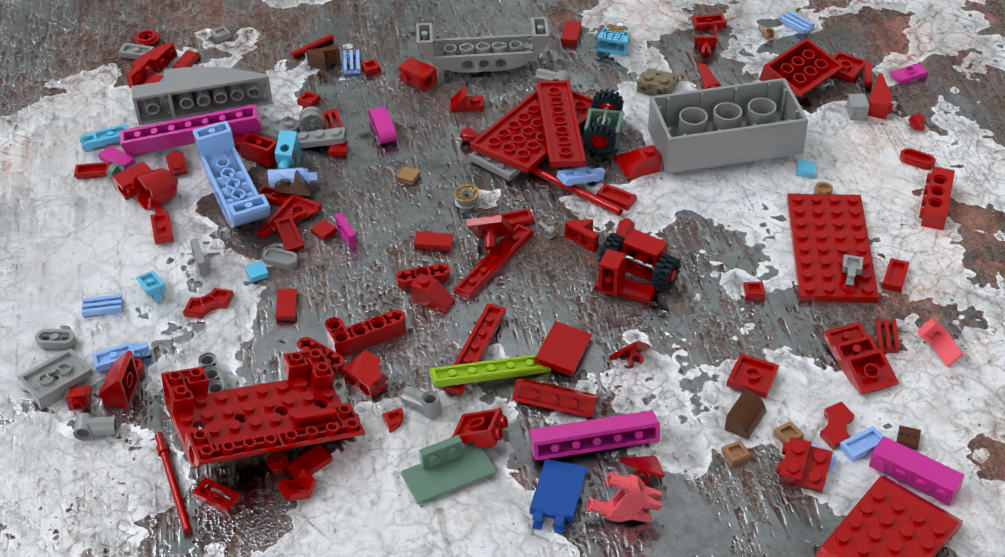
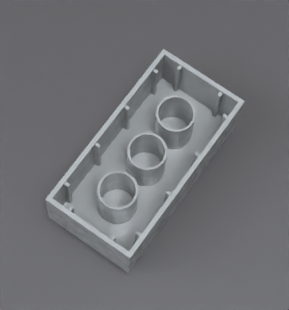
M785 78L650 96L648 131L655 147L661 154V162L666 173L683 174L688 170L701 168L717 169L722 165L752 164L756 160L770 158L786 159L790 155L803 154L808 119Z

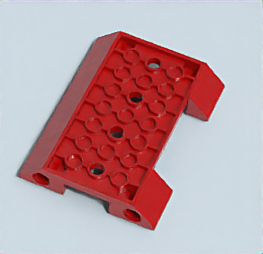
M321 348L283 354L286 378L283 381L208 393L209 379L203 367L165 372L161 375L166 407L190 466H200L365 435V430L350 403H341L333 387L335 373ZM335 407L337 411L336 421L292 429L294 413Z

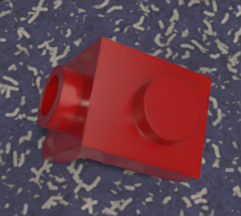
M174 151L166 155L169 171L173 175L178 176L188 173L183 152Z
M304 468L301 469L298 478L280 481L277 488L288 502L310 498L316 481L309 471Z

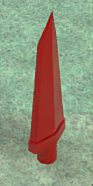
M697 62L704 89L720 87V82L714 77L707 66Z

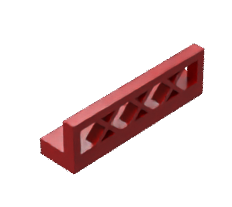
M520 378L515 382L512 400L593 418L600 395Z

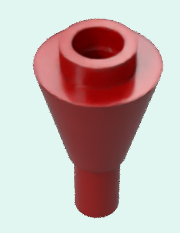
M467 126L465 129H462L460 138H462V142L471 143L480 134Z

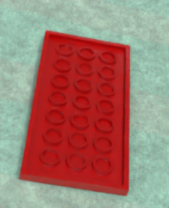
M535 90L475 138L470 143V149L527 174L538 166L548 155L537 91ZM572 90L580 129L586 123L588 110L591 108L593 98Z
M787 194L799 301L878 303L879 295L861 195ZM844 254L864 257L861 275H855L854 286L846 285L847 273L842 272Z

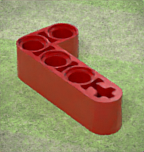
M392 310L348 327L344 325L340 318L331 317L325 321L326 336L333 351L342 356H347L403 335L406 332L405 314L401 310Z

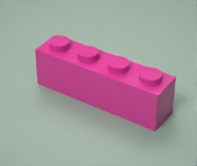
M885 436L882 437L873 450L869 466L949 506L961 489L965 476Z

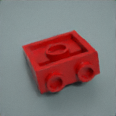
M501 408L462 414L452 437L459 435L463 444H469L474 441L476 448H491L497 444L498 440L503 439L502 430L508 427V420L503 415Z
M790 437L789 443L784 442L782 454L785 455L784 461L779 460L776 473L780 474L779 482L823 493L833 451L814 447L810 441Z

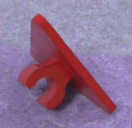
M636 341L609 355V358L613 359L628 355L627 364L629 367L634 364L632 358H637L639 364H642L644 358L638 352L648 350L651 346L641 341Z
M655 456L620 458V463L638 469L633 475H644V484L651 480V474L660 478L665 476Z

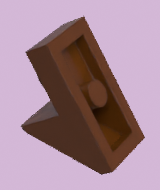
M338 45L306 50L308 65L319 70L327 71L326 64L341 62Z
M296 170L293 183L288 179H280V181L275 183L274 191L310 197L312 188L299 171Z

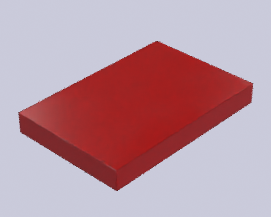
M555 321L536 355L534 363L573 376L592 338V334Z

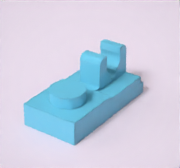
M154 270L136 277L138 285L147 296L151 295L155 302L163 300L161 291L166 289L165 284Z

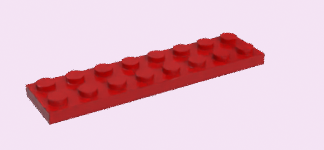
M570 80L536 81V91L549 166L555 168L586 166Z

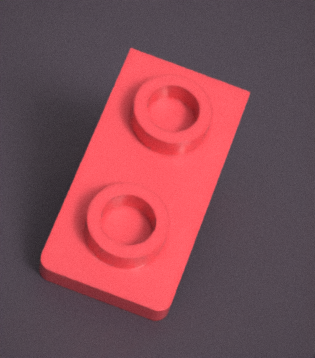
M932 318L916 331L922 339L933 346L946 366H951L963 356V352L946 328Z

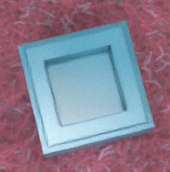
M798 160L796 176L814 178L816 162Z
M263 261L245 266V271L251 283L269 278V273Z

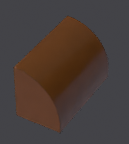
M745 389L726 415L725 430L748 440L766 413L763 401L755 393Z

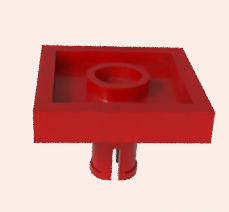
M502 215L466 219V227L478 239H485L484 248L486 250L496 249V237L514 235V228Z

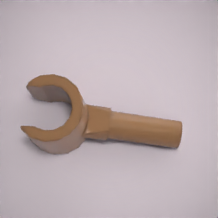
M762 25L758 26L764 33V39H768L769 35L772 38L774 37L775 30L773 28L765 29Z

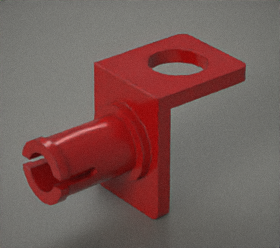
M714 25L713 36H695L694 49H701V57L705 59V54L706 59L711 57V49L716 50L717 25Z

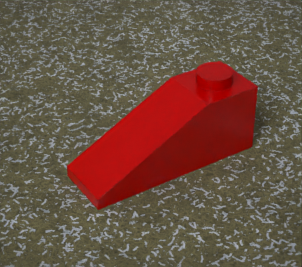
M879 73L868 101V116L886 120L888 113H892L894 104L891 103L892 95L882 73Z

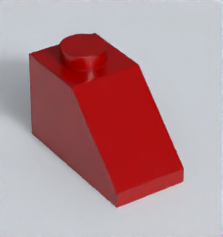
M420 273L410 285L412 302L446 314L455 302L451 294L433 277Z

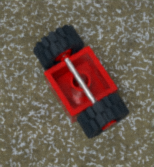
M633 229L627 238L616 233H611L607 236L606 241L603 242L604 246L601 247L602 251L599 253V261H601L607 249L625 253V272L650 281L652 286L664 291H669L672 285L674 286L675 280L678 278L677 275L680 273L681 261L667 254L668 242Z

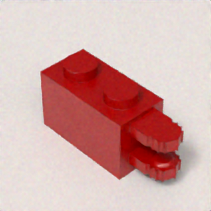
M248 132L245 136H233V141L236 144L235 149L242 155V158L268 167H272L276 163V140L252 132Z

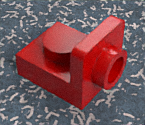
M91 385L70 387L69 394L65 396L69 411L90 409Z

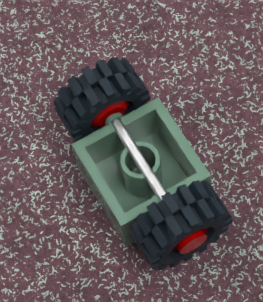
M601 89L600 93L597 91L593 97L591 108L588 110L583 141L586 149H591V153L595 151L596 155H599V152L605 155V152L608 154L610 150L619 148L623 129L622 109L624 100H622L623 97L619 96L618 92L614 93L615 90L613 89L611 92H609V89H606L605 92Z

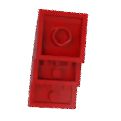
M861 322L823 332L822 335L835 360L860 395L899 384L882 348L878 349L872 336H867Z

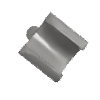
M542 221L538 222L544 229L543 235L546 239L550 240L556 236L553 232L555 230L553 225L547 226Z

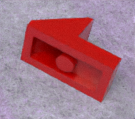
M464 86L450 99L451 113L484 111L483 95L467 96L466 86Z
M592 219L565 222L566 238L593 253L598 249L599 235L593 232Z

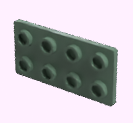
M459 435L420 449V464L401 471V476L417 504L432 500L496 474V469L484 449L476 448L475 443L462 447V440Z

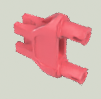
M610 471L606 477V485L619 488V490L607 502L589 497L586 503V511L601 514L606 520L613 522L637 520L649 523L652 519V514L646 512L650 509L660 510L663 504L661 501L656 500L662 496V493L659 490L645 486L642 479L637 475L623 476Z

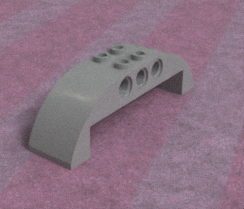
M547 17L531 18V34L433 39L432 23L416 24L417 47L424 57L440 68L460 73L495 72L518 68L535 59L543 51L550 39Z

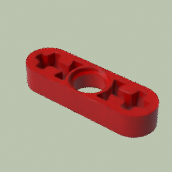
M441 263L402 270L396 274V285L401 289L411 288L410 285L420 273L433 277L440 283L450 279V267L447 264Z
M303 337L297 341L298 352L321 348L324 354H326L325 356L334 373L339 374L343 372L345 360L342 355L310 337Z

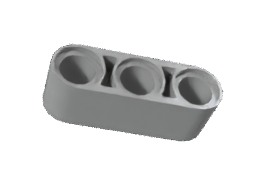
M211 352L201 354L198 358L199 367L204 368L209 379L208 393L226 390L216 355Z

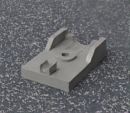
M69 348L18 376L17 379L20 389L25 392L29 391L39 408L43 410L59 401L65 390L92 376L93 371L88 364Z

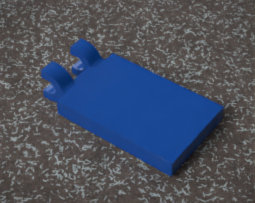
M545 459L530 506V514H533L532 520H534L533 529L541 530L544 518L549 517L555 519L554 533L563 534L566 521L573 522L587 475L586 466Z

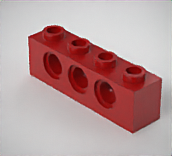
M933 166L932 173L927 174L923 194L927 196H923L919 218L922 219L921 226L944 230L955 170Z

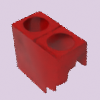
M364 350L343 367L344 381L371 400L376 398L388 386L385 383L388 377L379 372L381 366L378 363L381 360L367 350Z

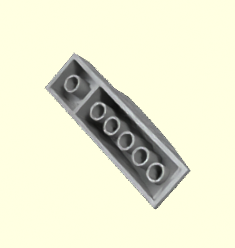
M182 67L164 69L165 81L131 86L132 99L139 125L187 118L255 104L256 106L273 104L268 74L234 68Z

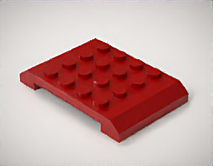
M881 476L823 543L815 557H935L945 543L951 540L962 526L963 520L889 478Z

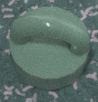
M114 162L107 169V177L113 180L112 176L124 171L125 168L121 164Z

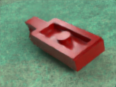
M161 204L154 205L155 214L150 215L155 245L173 242L169 212H163Z

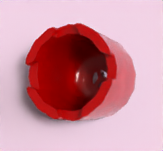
M159 168L133 177L132 189L137 191L138 196L136 200L143 209L149 210L154 208V205L163 204L175 198L178 192V179L169 170Z

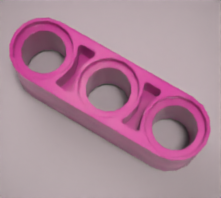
M386 106L368 109L369 119L379 144L397 141L396 130Z

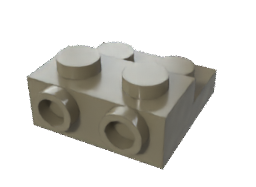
M648 68L646 72H642L637 80V92L652 96L672 94L679 81V75Z

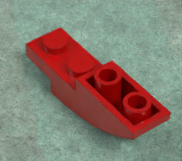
M174 42L158 46L141 55L130 64L131 71L126 74L129 88L140 85L153 72L160 73L177 56Z

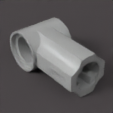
M538 68L535 82L570 80L571 77L565 70L554 72Z
M406 386L403 389L400 397L401 402L422 410L427 418H435L441 414L440 398L436 391L424 392L412 386Z
M80 413L76 417L73 435L78 440L86 441L91 439L93 435L117 434V416L94 417L90 413Z

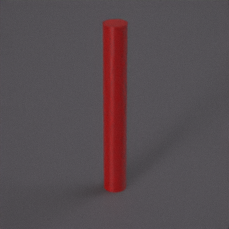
M329 34L290 52L291 57L295 58L305 53L306 50L323 45L333 40L334 37L332 34Z

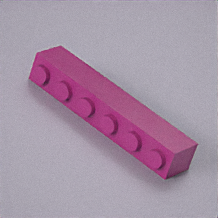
M651 410L529 429L530 449L534 460L538 461L660 441V424L654 411Z

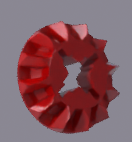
M143 30L134 36V43L155 46V43H159L160 36L156 31Z

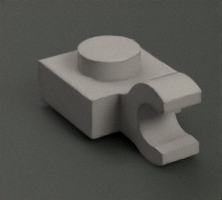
M844 254L842 272L847 273L846 285L854 286L855 275H861L864 257Z

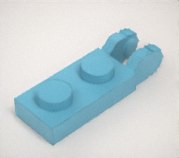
M123 124L85 134L80 137L81 147L84 151H92L95 147L120 142V130L127 129V126Z

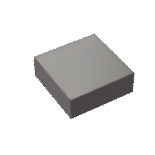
M225 26L210 31L211 36L217 43L232 38L231 32Z

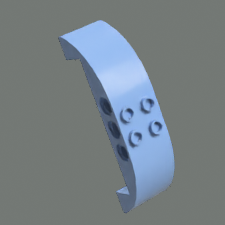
M227 121L192 130L208 182L228 224L233 228L269 217L270 205L264 194H258L235 149L232 130Z

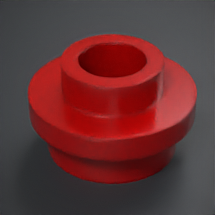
M273 453L267 458V466L272 472L280 473L288 465V457L284 453Z

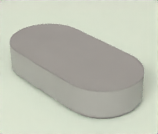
M268 248L262 253L263 262L267 265L283 269H293L299 263L297 254L291 251Z

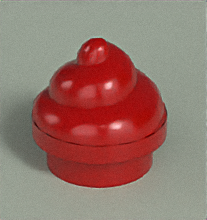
M920 112L908 119L909 125L913 129L925 130L926 117Z

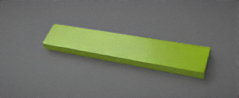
M535 354L435 367L429 369V375L434 388L549 373L551 369L534 363L537 355Z

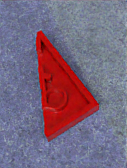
M292 194L257 231L258 238L262 239L277 232L274 220L291 215L294 223L320 212L322 204Z

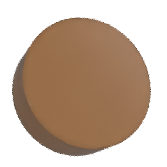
M819 182L814 188V194H832L833 192L832 185L827 182Z

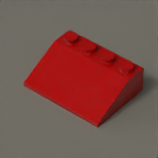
M806 38L765 64L759 80L766 81L785 78L794 95L802 97L842 70L844 66Z

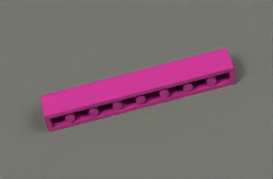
M256 104L120 130V144L125 153L130 156L195 144L192 130L227 121L232 130V136L262 131V117Z

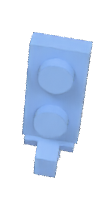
M588 166L559 170L557 178L566 186L580 183L587 184L588 182L604 180L605 170L602 167L590 169Z
M304 167L269 169V186L275 188V183L280 181V179H288L293 183L296 170L299 171L309 184L310 180H318V172H308V168Z
M147 341L140 344L129 342L93 353L92 357L97 373L110 369L112 363L127 351H132L133 357L139 359L151 355Z

